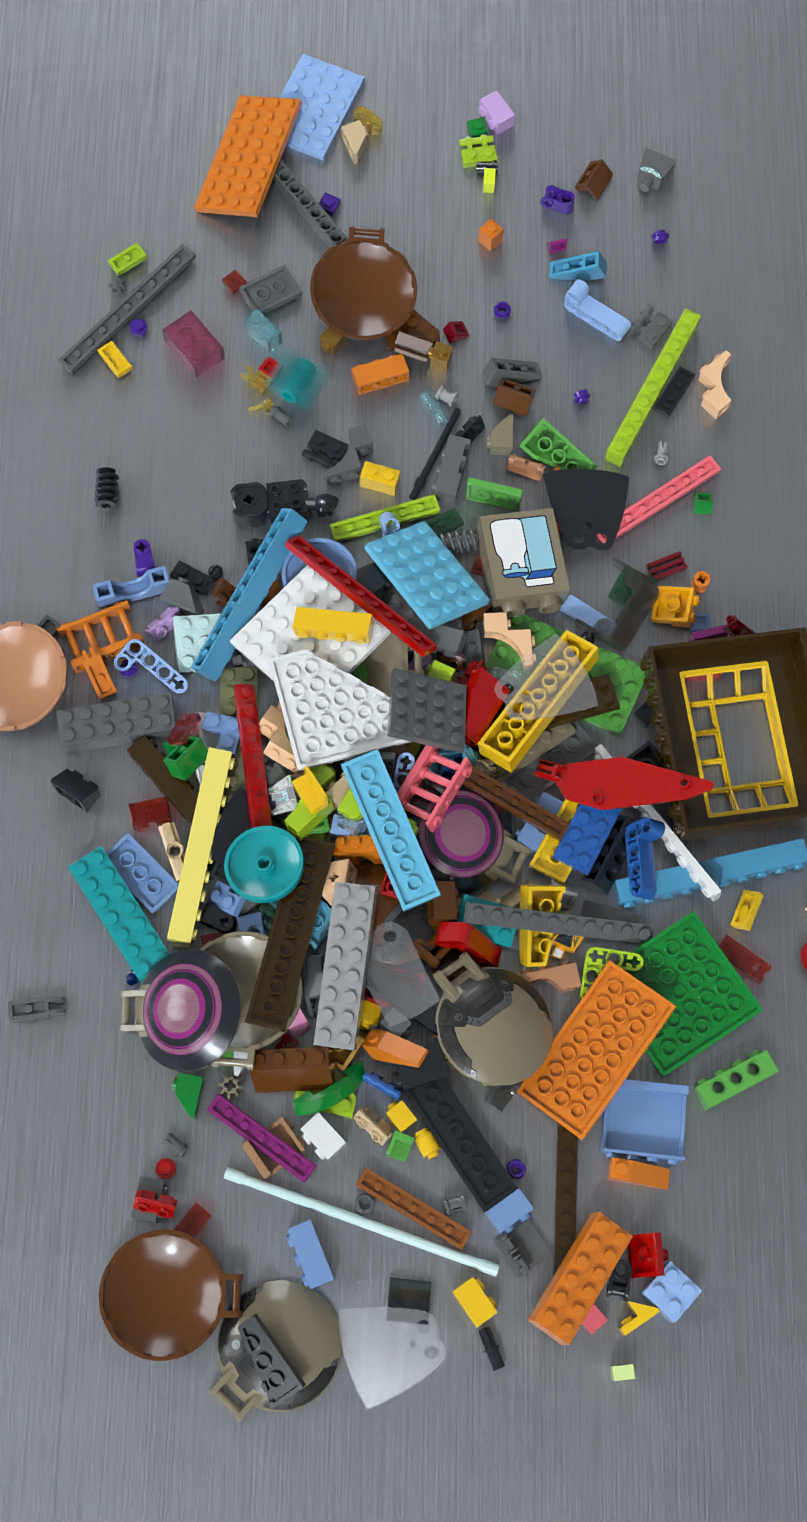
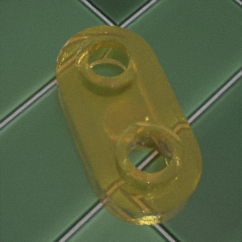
M364 106L354 109V122L360 120L362 125L367 127L368 133L371 135L381 133L383 129L381 118Z

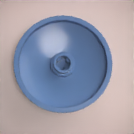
M325 538L307 540L308 543L357 581V569L354 558L343 545ZM291 551L287 555L282 567L284 587L307 566L305 562Z

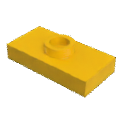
M113 341L97 350L98 354L117 378L133 370L132 365Z

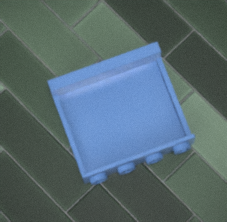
M626 1079L604 1110L601 1153L606 1154L608 1158H618V1155L626 1156L627 1160H638V1157L647 1158V1162L659 1163L660 1159L667 1160V1164L679 1165V1162L685 1160L683 1151L686 1100L689 1094V1086Z

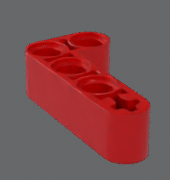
M464 922L439 923L435 944L445 948H458L463 953L466 952L481 967L499 966L502 950L474 926Z

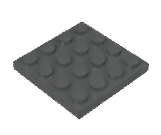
M393 668L391 672L387 736L462 753L465 749L467 685Z

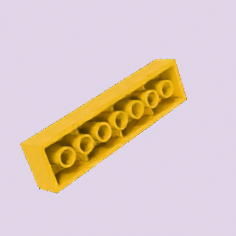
M566 630L478 742L480 754L512 773L599 660L598 647Z

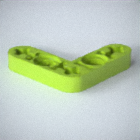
M599 947L589 948L585 954L580 999L582 1000L583 994L588 991V987H584V983L590 985L594 983V981L587 980L586 973L589 970H594L597 972L598 977L602 971V966H606V964L602 963L603 959L597 958L593 962L592 958L589 957V953L597 950V954L604 955L603 951H607L605 956L606 964L609 961V956L612 953H616L620 957V961L616 965L623 970L630 971L640 970L643 966V958L639 954ZM623 954H627L626 959H633V956H636V960L640 961L639 965L637 964L635 968H632V964L625 963V967H622L621 965L624 961Z

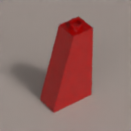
M482 667L472 670L466 689L465 744L469 747L478 745V742L485 734L510 689Z

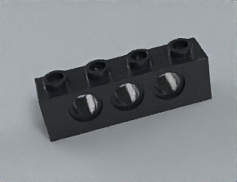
M619 814L588 876L584 874L581 879L594 892L609 894L627 858L625 831L628 825L635 822L630 816Z

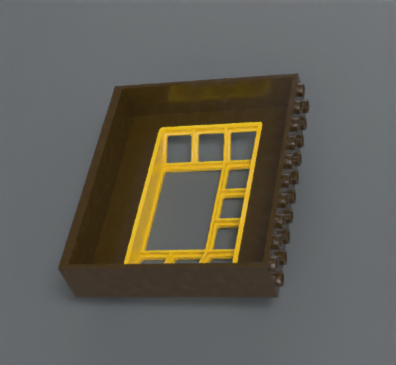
M806 627L649 646L642 660H640V668L645 674L643 684L644 688L648 690L649 695L647 696V705L651 707L652 714L650 715L652 726H655L656 731L654 732V741L659 747L657 752L658 761L662 762V768L704 779L702 766L720 764L725 787L713 788L711 791L687 800L669 802L668 814L673 819L672 831L679 840L685 842L807 825ZM761 668L762 693L742 695L740 671ZM734 672L735 696L715 699L713 674ZM706 675L708 699L689 702L685 678ZM763 699L780 779L733 786L731 785L715 705ZM708 706L713 728L695 731L690 708ZM714 735L719 757L700 760L696 737ZM684 782L682 786H686L688 782ZM782 786L789 803L769 806L761 788ZM755 790L761 807L740 809L733 792ZM726 793L733 811L712 813L708 795Z

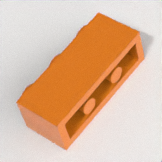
M393 354L385 359H376L371 363L356 365L351 368V377L357 394L361 395L409 381V369L403 354Z

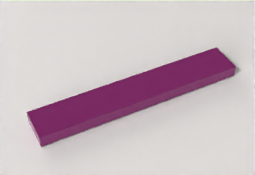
M218 1094L207 1108L208 1112L302 1182L306 1183L317 1166L221 1094Z

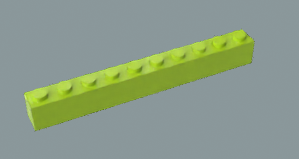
M685 308L608 447L605 456L606 461L620 468L623 465L697 330L702 315Z

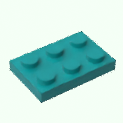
M463 894L459 907V918L456 922L464 921L466 902L503 907L511 906ZM471 924L494 944L511 948L516 929Z

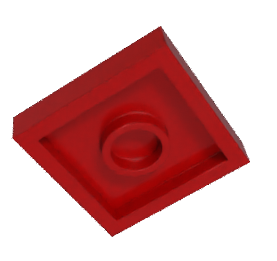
M661 1232L632 1235L633 1237L628 1244L629 1263L632 1267L631 1278L665 1276L664 1261L668 1260L669 1253L667 1249L662 1248Z

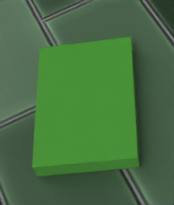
M469 477L466 499L518 512L523 490Z

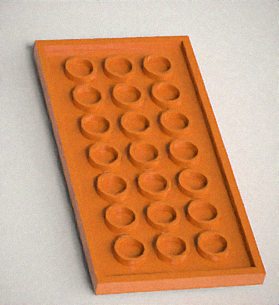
M239 96L194 206L196 212L258 217L301 109V99Z
M609 960L553 1039L550 1052L543 1065L522 1083L517 1093L583 1141L672 1015L676 1006Z

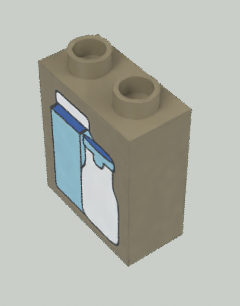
M553 508L480 516L476 528L478 549L487 595L490 599L489 603L492 605L491 613L507 612V618H513L523 615L525 609L539 608L541 613H553L560 610L569 594L570 586Z

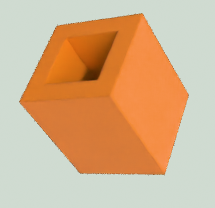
M491 218L479 228L478 241L489 251H492L503 241L504 229Z

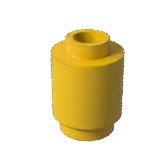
M428 1127L414 1134L416 1138L414 1141L423 1158L428 1157L430 1160L440 1154L441 1146Z

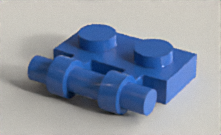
M373 1071L372 1073L365 1072L363 1081L396 1100L400 1099L403 1094L400 1091L401 1087L398 1088V1085L392 1082L389 1084L382 1080L383 1077Z

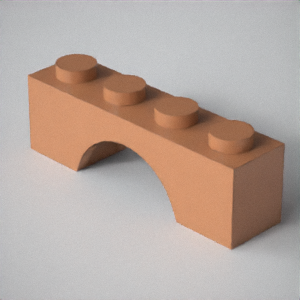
M564 961L559 963L557 967L551 968V965L540 967L538 971L532 972V969H527L520 972V976L531 984L547 982L555 986L560 993L578 990L581 987L576 962Z

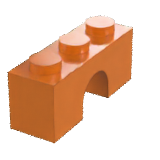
M371 835L337 836L333 855L338 860L349 859L353 865H359L361 858L364 857L374 864H383Z

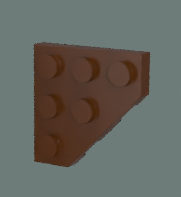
M414 309L404 325L394 333L386 336L387 351H393L398 331L433 342L432 348H434L436 341L440 342V331Z

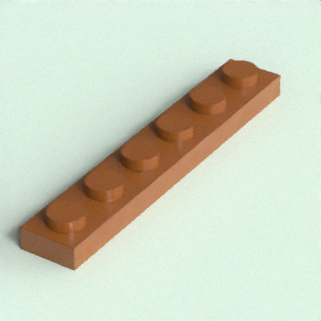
M367 1167L355 1185L461 1251L472 1233Z

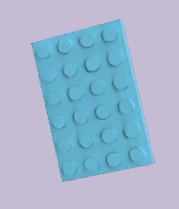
M425 521L365 545L364 549L429 630L483 607L490 601L483 590L449 549L444 546L443 542Z

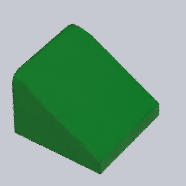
M694 492L693 512L695 514H711L714 504L712 493Z

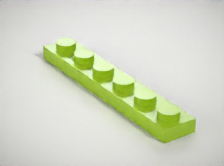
M435 494L330 524L333 539L339 543L380 531L379 518L385 512L393 513L399 525L439 514L440 507ZM393 520L388 521L386 525L392 524Z

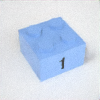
M669 1261L664 1265L665 1276H655L640 1294L654 1307L658 1308L660 1313L671 1323H676L702 1290Z

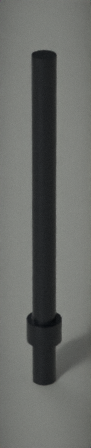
M459 408L454 409L420 476L416 478L413 484L414 488L409 495L411 500H416L420 490L424 488L426 479L461 413Z

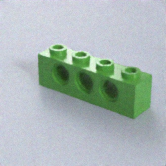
M757 1050L749 1054L750 1059L746 1061L740 1059L732 1063L733 1068L727 1071L723 1068L715 1072L716 1077L710 1080L706 1077L698 1081V1086L694 1088V1091L705 1111L779 1072L768 1051L761 1052ZM749 1064H752L756 1067V1074H751L749 1072ZM734 1073L739 1076L740 1081L738 1084L731 1081V1074ZM714 1083H719L722 1086L721 1093L714 1091Z

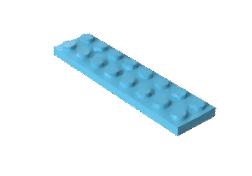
M378 749L341 764L403 912L441 896Z

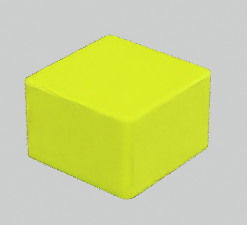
M484 168L483 193H494L495 168Z

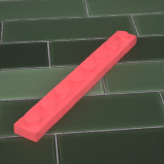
M710 455L624 510L616 539L721 471L720 466ZM598 533L596 535V539L600 544L606 543L607 538L604 534Z

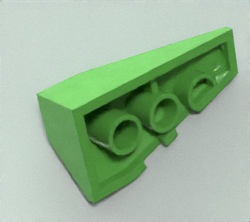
M544 418L539 420L519 445L532 458L552 467H559L560 470L596 469L598 467Z

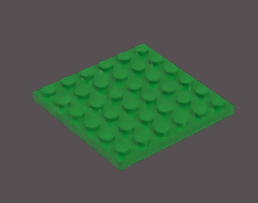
M694 911L632 951V953H637L643 958V966L638 971H625L676 1006L672 1015L646 1050V1053L662 1077L763 1011ZM624 956L621 966L625 967V963H630L632 968H635V965H639L640 961L636 960V956H633V959H626V956Z

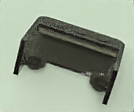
M614 557L613 567L626 574L625 584L633 590V593L615 622L602 618L596 622L594 627H591L577 618L575 626L584 632L588 631L589 635L593 634L594 638L616 651H624L629 647L657 602L659 589L641 572Z

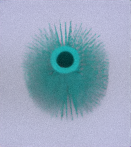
M300 355L297 358L293 356V360L287 356L286 358L284 356L283 360L282 357L280 363L285 365V362L286 366L279 368L278 365L277 375L280 376H277L279 379H276L279 381L274 385L277 387V390H273L280 392L281 398H284L287 403L294 404L295 402V405H297L298 399L302 403L312 399L314 402V397L310 395L315 394V392L318 394L321 392L320 390L318 392V389L313 386L317 382L322 381L324 386H326L325 382L328 381L326 378L317 379L320 378L318 373L322 372V370L315 369V363L305 359V355L304 358H301Z

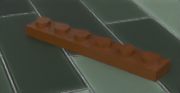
M472 767L470 776L462 784L557 841H561L570 825L567 821L475 767Z

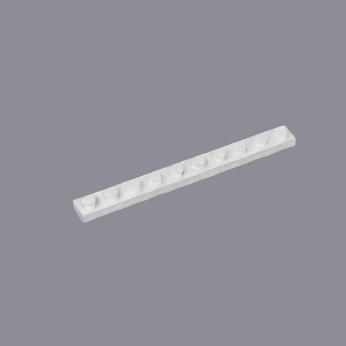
M602 744L595 748V760L612 758ZM652 805L633 806L634 809L637 808L641 812L642 818H651L665 824V832L661 838L665 842L667 850L676 855L679 865L689 871L690 878L694 883L698 882L702 887L703 894L707 898H711L713 902L719 899L721 895L719 887Z

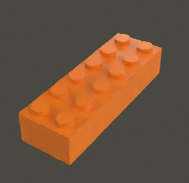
M591 1213L528 1318V1321L561 1345H570L633 1236L602 1213Z

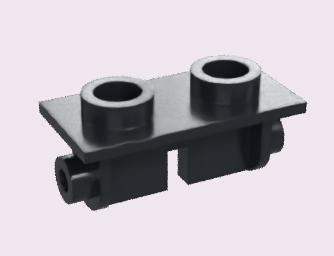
M481 415L470 417L462 426L465 431L459 430L455 436L471 439V445L485 428Z

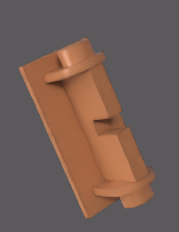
M511 454L506 470L541 481L546 465Z

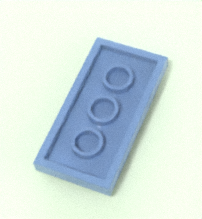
M129 833L106 852L131 893L153 915L177 893L179 884Z

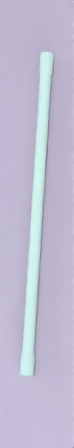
M227 1167L224 1179L244 1184L473 1267L494 1277L498 1273L500 1265L491 1261L479 1259L255 1178L234 1168Z

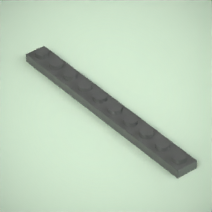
M183 244L178 247L59 358V364L73 374L196 258L195 254Z
M466 902L463 921L471 924L644 944L652 939L654 925L470 902Z

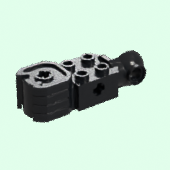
M303 479L266 483V488L257 481L239 483L230 491L234 507L232 512L235 524L243 529L263 527L266 523H271L272 526L282 508L293 509L307 522L312 513H317V516L321 518L330 517L334 514V510L339 503L338 497L330 494H319L316 497L309 498L307 483Z

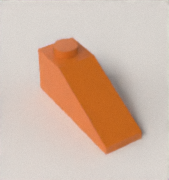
M371 1029L362 1043V1046L373 1060L417 1068L420 1067L429 1052L426 1048L390 1032Z
M614 1157L609 1159L607 1180L668 1190L670 1169Z

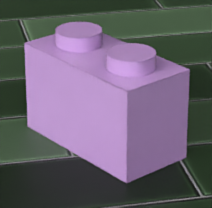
M497 90L480 99L479 114L487 120L489 128L493 129L497 135L514 126L515 114Z

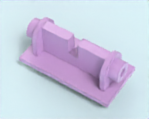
M168 607L160 615V621L155 619L147 626L146 633L152 636L156 643L173 629V617L182 616L178 607Z

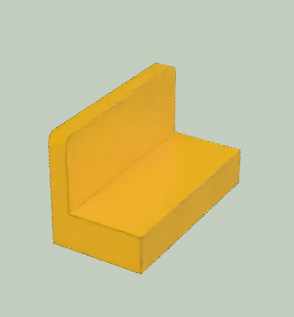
M305 766V774L292 781V786L311 815L329 806L326 793L309 767Z

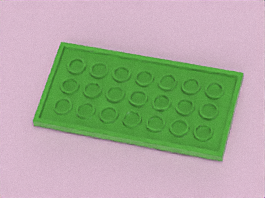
M524 614L508 619L511 621V630L530 629L531 636L535 638V647H532V653L536 654V665H533L532 671L524 672L522 661L517 652L507 643L500 640L497 641L486 664L487 672L506 687L515 691L520 690L564 633V631ZM597 646L599 660L582 681L609 674L620 709L583 720L620 736L641 691L645 674L644 671H641L640 664Z

